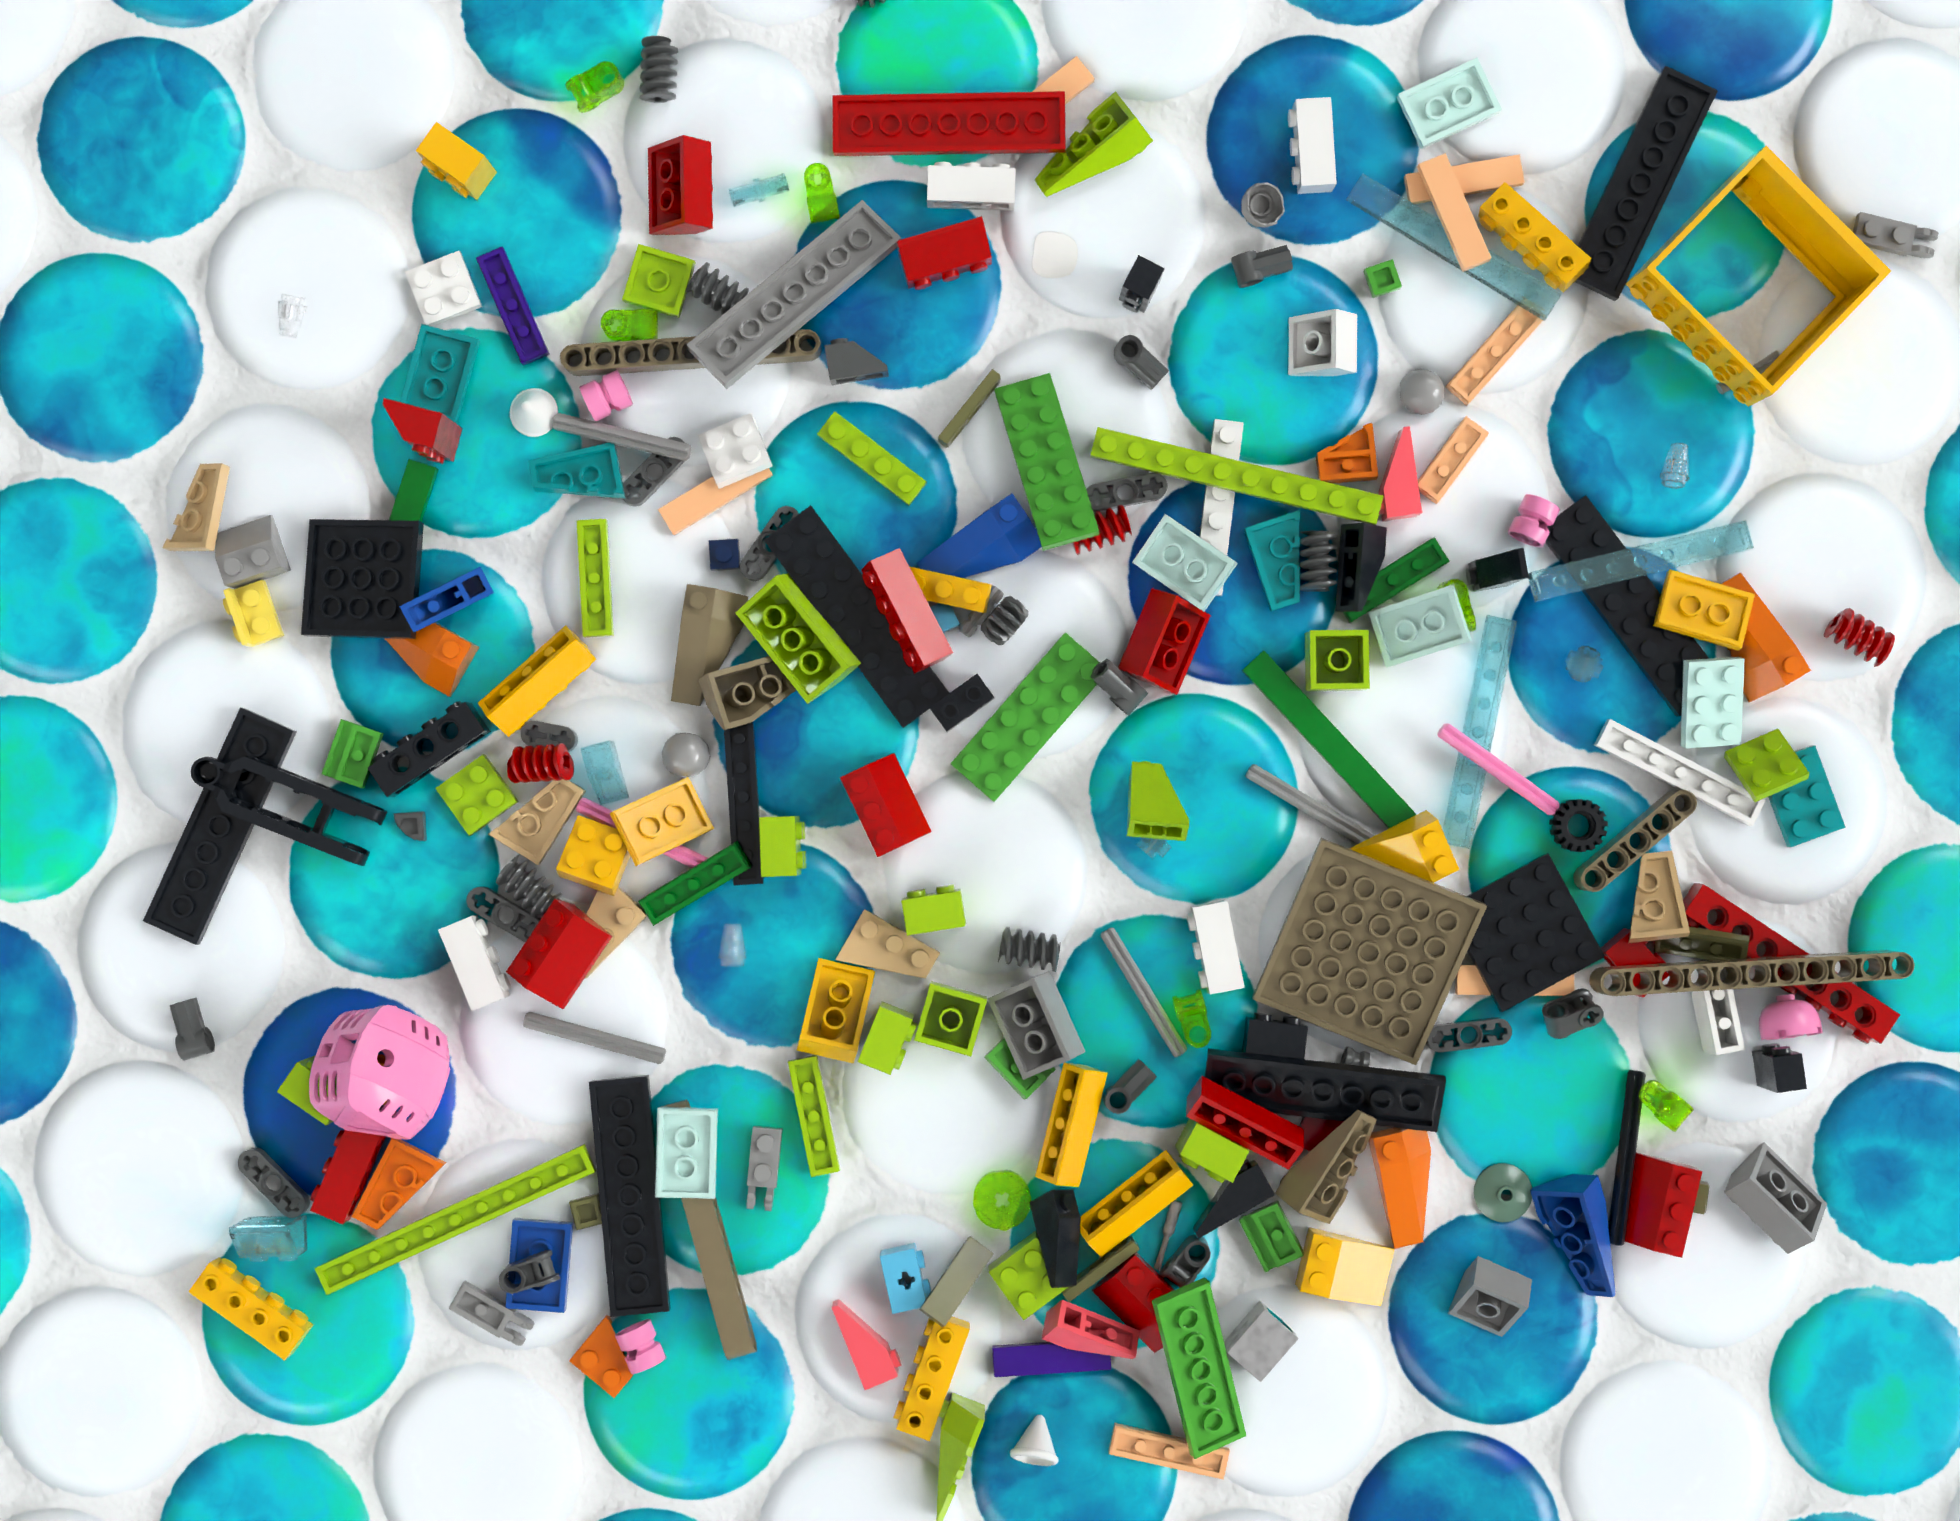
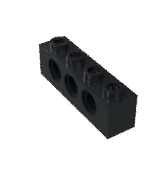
M455 702L445 710L447 712L446 715L438 720L436 717L428 720L421 726L423 729L415 736L409 734L397 742L399 747L390 753L388 750L383 751L372 759L374 764L369 766L368 770L387 797H396L491 732L472 703ZM451 723H455L458 727V734L453 739H450L446 734V729ZM430 739L433 742L434 749L431 754L425 755L422 751V745L426 740ZM402 756H406L409 760V767L404 772L398 768V761Z

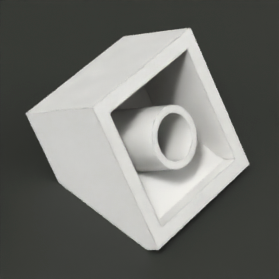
M1332 309L1289 317L1288 375L1338 376L1357 373V314Z

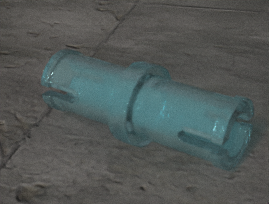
M781 173L780 175L763 180L756 178L753 179V183L732 189L729 188L728 190L733 207H737L738 205L755 200L763 202L766 197L789 192V186L785 174Z

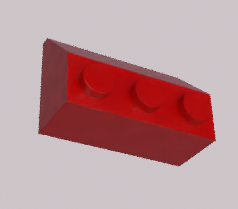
M682 135L649 147V234L687 235L713 229L711 142Z
M982 216L897 241L898 254L908 289L915 287V290L925 289L932 285L931 282L943 279V282L952 281L959 278L960 273L971 271L972 274L980 273L987 270V266L992 264L991 251Z
M386 398L383 399L382 404L403 440L412 445V451L418 452L420 456L426 457V460L439 464H444V460L454 462L463 428L443 413Z
M1151 588L1118 668L1136 679L1177 695L1211 615L1177 595Z
M895 753L840 777L877 857L932 832Z
M554 899L506 972L527 990L564 1009L613 936L574 904Z
M1636 1152L1625 1242L1655 1252L1682 1258L1703 1171L1690 1165Z
M1136 1252L1109 1272L1092 1289V1292L1127 1326L1140 1330L1139 1338L1154 1353L1163 1348L1152 1300L1174 1291V1289Z

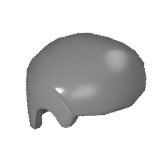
M1268 182L1256 183L1248 188L1243 195L1241 212L1246 221L1255 227L1266 228L1277 224V221L1285 212L1283 196L1278 187Z
M1417 369L1410 371L1401 380L1400 400L1410 412L1424 415L1434 412L1442 404L1444 386L1440 377L1434 372Z
M691 733L673 735L665 742L662 750L664 766L667 770H670V773L679 776L698 775L707 767L710 759L709 747L700 736Z

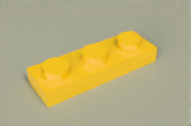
M910 567L927 601L986 613L992 584Z

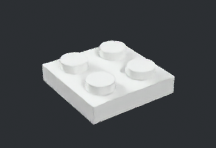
M460 251L405 271L425 325L435 326L482 307Z
M752 413L698 435L719 489L773 466Z

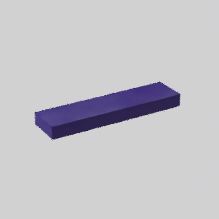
M503 246L476 257L521 364L524 366L550 355Z
M1051 1342L992 1346L994 1377L1112 1370L1111 1356L1069 1350Z

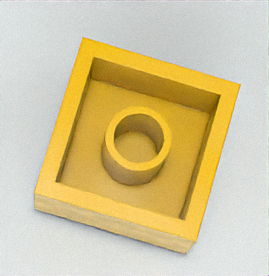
M437 122L416 149V152L422 158L420 163L428 169V172L439 181L443 182L445 180L452 186L451 188L464 198L470 195L478 200L497 173L485 155Z
M578 815L556 871L561 878L615 896L630 854L616 828Z

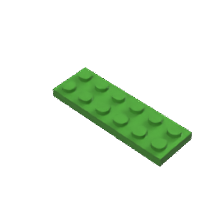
M1050 373L995 388V396L1042 550L1045 551L1099 535L1098 525Z
M1065 632L951 762V765L995 802L1097 685L1091 678L1093 668L1099 661Z
M1202 1278L1153 1299L1152 1304L1189 1453L1194 1459H1197L1246 1436L1210 1282L1206 1278Z

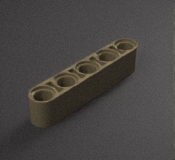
M1687 790L1667 792L1577 868L1573 876L1575 885L1580 890L1597 892L1605 888L1695 811L1697 806L1695 795ZM1679 795L1684 800V807L1680 811L1674 805L1675 798ZM1656 814L1662 819V825L1657 830L1652 825V819ZM1634 833L1640 837V843L1635 849L1630 845V837ZM1611 852H1615L1618 856V862L1614 867L1609 866L1607 862L1608 855ZM1591 870L1594 872L1596 880L1593 885L1588 886L1585 882V875Z

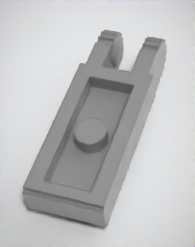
M1863 212L1857 214L1853 233L1869 248L1902 256L1911 255L1927 259L1933 258L1935 250L1923 245H1913L1914 238L1935 241L1938 239L1939 234L1936 230L1917 228V225Z
M753 1126L747 1186H749L747 1209H753L756 1204V1187H766L764 1207L765 1211H772L774 1189L777 1187L783 1128Z
M466 1280L462 1283L449 1306V1309L498 1338L501 1336L518 1346L523 1345L525 1338L515 1330L506 1328L509 1321L527 1330H531L534 1326L532 1319L522 1313L515 1312L516 1309H507L505 1307L506 1303Z

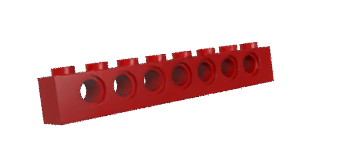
M1694 883L1683 899L1689 927L1732 933L1733 928L1738 925L1741 929V935L1750 936L1746 958L1810 955L1705 884ZM1714 909L1717 913V919L1713 924H1710L1707 920V915L1710 910ZM1760 942H1763L1766 950L1759 957L1756 948ZM1809 963L1806 968L1808 976L1812 972L1811 963ZM1781 965L1779 966L1777 972L1779 978L1784 973L1781 969ZM1852 982L1814 984L1810 989L1806 985L1779 986L1789 994L1795 995L1798 993L1804 997V1001L1813 1005L1817 1012L1822 1009L1828 1013L1829 1017L1827 1019L1837 1026L1844 1028L1846 1025L1854 1031L1852 1036L1865 1044H1869L1870 1041L1882 1044L1900 1016L1899 1013ZM1834 991H1837L1839 999L1835 1005H1832L1830 996ZM1861 1007L1863 1016L1859 1021H1856L1855 1012Z

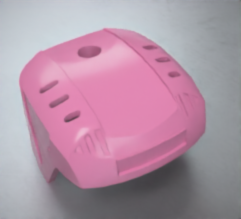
M383 1005L370 1009L346 1011L339 1015L329 1026L321 1040L309 1078L310 1102L319 1113L347 1131L387 1136L394 1139H411L433 1118L444 1093L450 1071L447 1036L436 1025L415 1014L397 1008V1006ZM380 1051H382L385 1055V1063L383 1066H381L377 1060V1056ZM336 1075H337V1090H336L337 1096L335 1095V1078H336ZM327 1076H328V1096H327V1091H326V1080H327ZM318 1078H319V1095H320V1097L318 1096ZM387 1100L385 1106L379 1111V1108ZM400 1107L399 1111L392 1117L395 1111Z

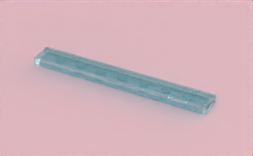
M1361 175L1346 201L1461 270L1439 219L1367 175ZM1488 250L1491 256L1489 262L1464 271V273L1543 321L1546 320L1562 295Z
M1745 520L1528 573V579L1534 601L1538 602L1753 549L1754 546Z
M1487 615L1462 732L1488 752H1491L1517 624L1515 620ZM1458 752L1443 832L1449 845L1471 849L1486 771L1460 752Z

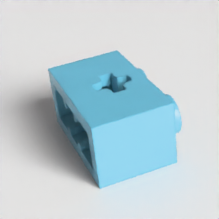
M915 1243L881 1250L880 1260L892 1314L920 1308L931 1293L929 1279L923 1280L921 1268H925L922 1250L917 1251ZM906 1271L909 1276H913L911 1277V1283L906 1284L905 1279H901L903 1272Z

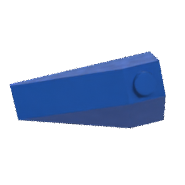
M1011 493L916 564L920 569L966 578L1021 562L1039 550L1041 544L1033 523Z
M1570 1174L1533 1187L1530 1192L1537 1216L1543 1225H1548L1555 1236L1553 1242L1556 1247H1561L1570 1260L1568 1266L1586 1295L1614 1297L1616 1291L1607 1208L1599 1176Z

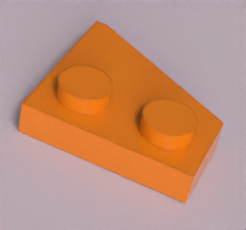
M1372 423L1364 425L1361 430L1350 436H1345L1337 444L1328 446L1317 453L1318 480L1329 483L1377 480L1378 467Z
M606 1315L569 1361L615 1398L634 1374L630 1373L625 1361L624 1351H621L618 1345L611 1317Z

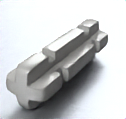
M992 586L986 613L971 611L968 614L969 618L967 620L964 619L959 626V630L967 637H971L977 630V625H981L994 609L993 605L995 603L998 604L1002 599L1003 592L996 586Z

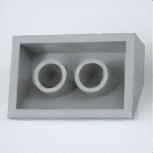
M1050 971L988 998V1002L1023 1080L1086 1052Z
M1765 1142L1760 1144L1731 1174L1724 1191L1730 1200L1739 1206L1787 1254L1815 1240L1827 1206V1202Z

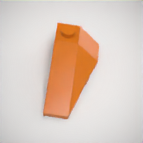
M1738 573L1721 583L1722 585L1755 594L1742 649L1737 651L1727 648L1730 650L1731 657H1742L1745 659L1743 694L1748 702L1778 690L1811 671L1795 643L1742 573Z
M436 622L416 631V639L384 638L424 683L449 697L453 695L479 649V646Z
M1393 1127L1372 1132L1369 1138V1146L1393 1248L1422 1243L1431 1159V1147L1427 1131Z

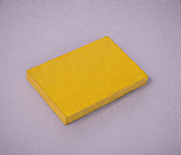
M1669 569L1666 573L1653 626L1739 651L1743 646L1755 594Z
M689 777L609 813L635 866L714 829Z

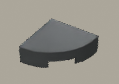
M425 812L394 813L396 825L404 834L414 840L427 841Z

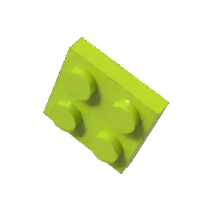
M638 244L623 294V302L680 318L687 294L686 288L696 264L695 260Z
M1778 728L1729 749L1724 754V758L1754 802L1809 778V771Z
M482 754L435 788L469 836H472L519 802L485 754Z

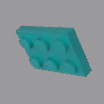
M421 324L400 402L443 413L458 424L480 341L476 338Z
M1815 745L1795 751L1809 771V778L1768 796L1787 847H1794L1846 828Z

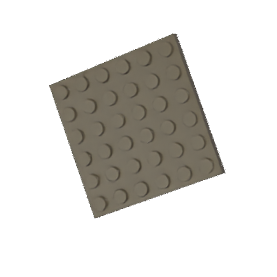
M1320 838L1252 998L1262 1004L1417 1065L1487 905Z

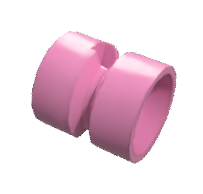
M617 370L602 376L600 383L593 380L579 387L595 421L610 416L612 409L621 411L633 405L630 394Z
M1526 494L1518 508L1521 515L1513 519L1508 534L1522 543L1542 548L1550 533L1547 527L1554 524L1560 508L1544 498Z
M651 1319L634 1323L615 1334L621 1351L627 1352L625 1361L631 1374L643 1372L666 1359L661 1343L654 1340L657 1333Z

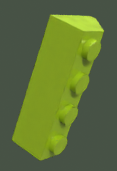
M789 573L776 575L735 612L807 704L837 685L861 664L841 637L806 598Z

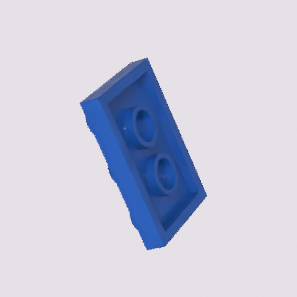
M513 1219L509 1264L535 1253L551 1249L553 1254L550 1257L555 1273H559L560 1279L544 1286L533 1287L512 1294L507 1293L505 1308L558 1313L566 1311L573 1222ZM508 1272V1279L511 1283H521V1276L518 1272Z

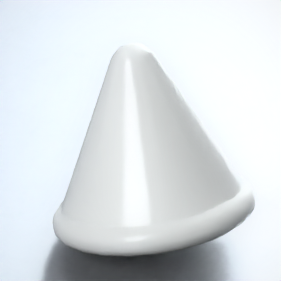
M538 388L526 389L513 399L509 412L510 420L515 429L521 434L528 437L542 436L553 428V417L558 413L556 400L545 390Z
M1035 1416L1015 1447L1010 1450V1456L1013 1459L1038 1466H1053L1058 1463V1457L1056 1456L1044 1416Z

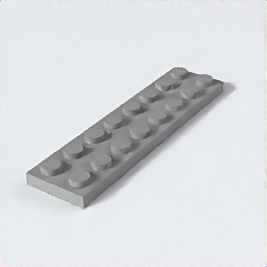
M861 200L687 344L688 350L728 389L897 248V241L902 240L901 237Z

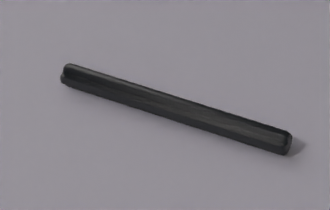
M1629 1070L1627 1076L1608 1226L1610 1244L1622 1246L1625 1243L1646 1077L1644 1072Z

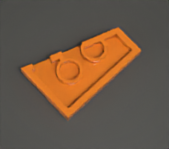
M391 1138L352 1217L379 1230L447 1162L401 1139Z

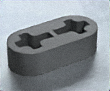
M530 721L521 730L522 741L528 746L536 747V745H543L546 747L548 744H553L556 747L560 742L553 741L552 736H562L564 731L567 732V737L571 738L570 744H565L568 752L572 751L578 743L576 732L565 726ZM535 726H538V731L547 733L546 739L536 738L535 742H532L533 739L531 736H528V731L534 730Z

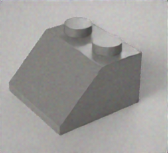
M272 515L217 533L215 559L224 586L237 589L291 571Z
M1477 1256L1466 1269L1448 1314L1502 1337L1528 1309L1532 1279Z

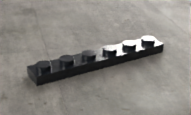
M753 721L724 730L731 844L737 841L752 864L751 868L733 878L734 885L764 883V877H761L760 811Z

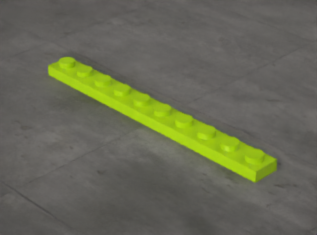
M1097 427L1090 457L1372 525L1377 524L1383 495Z
M585 1144L321 1264L315 1268V1271L326 1295L331 1294L586 1177L597 1170Z

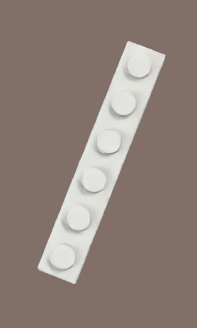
M1215 419L1210 454L1239 461L1244 423ZM1206 485L1199 537L1227 555L1235 492ZM1223 586L1216 594V596H1222Z
M1611 719L1606 720L1594 746L1679 790L1690 791L1695 795L1696 799L1749 826L1754 825L1766 802V799L1754 802L1743 787Z

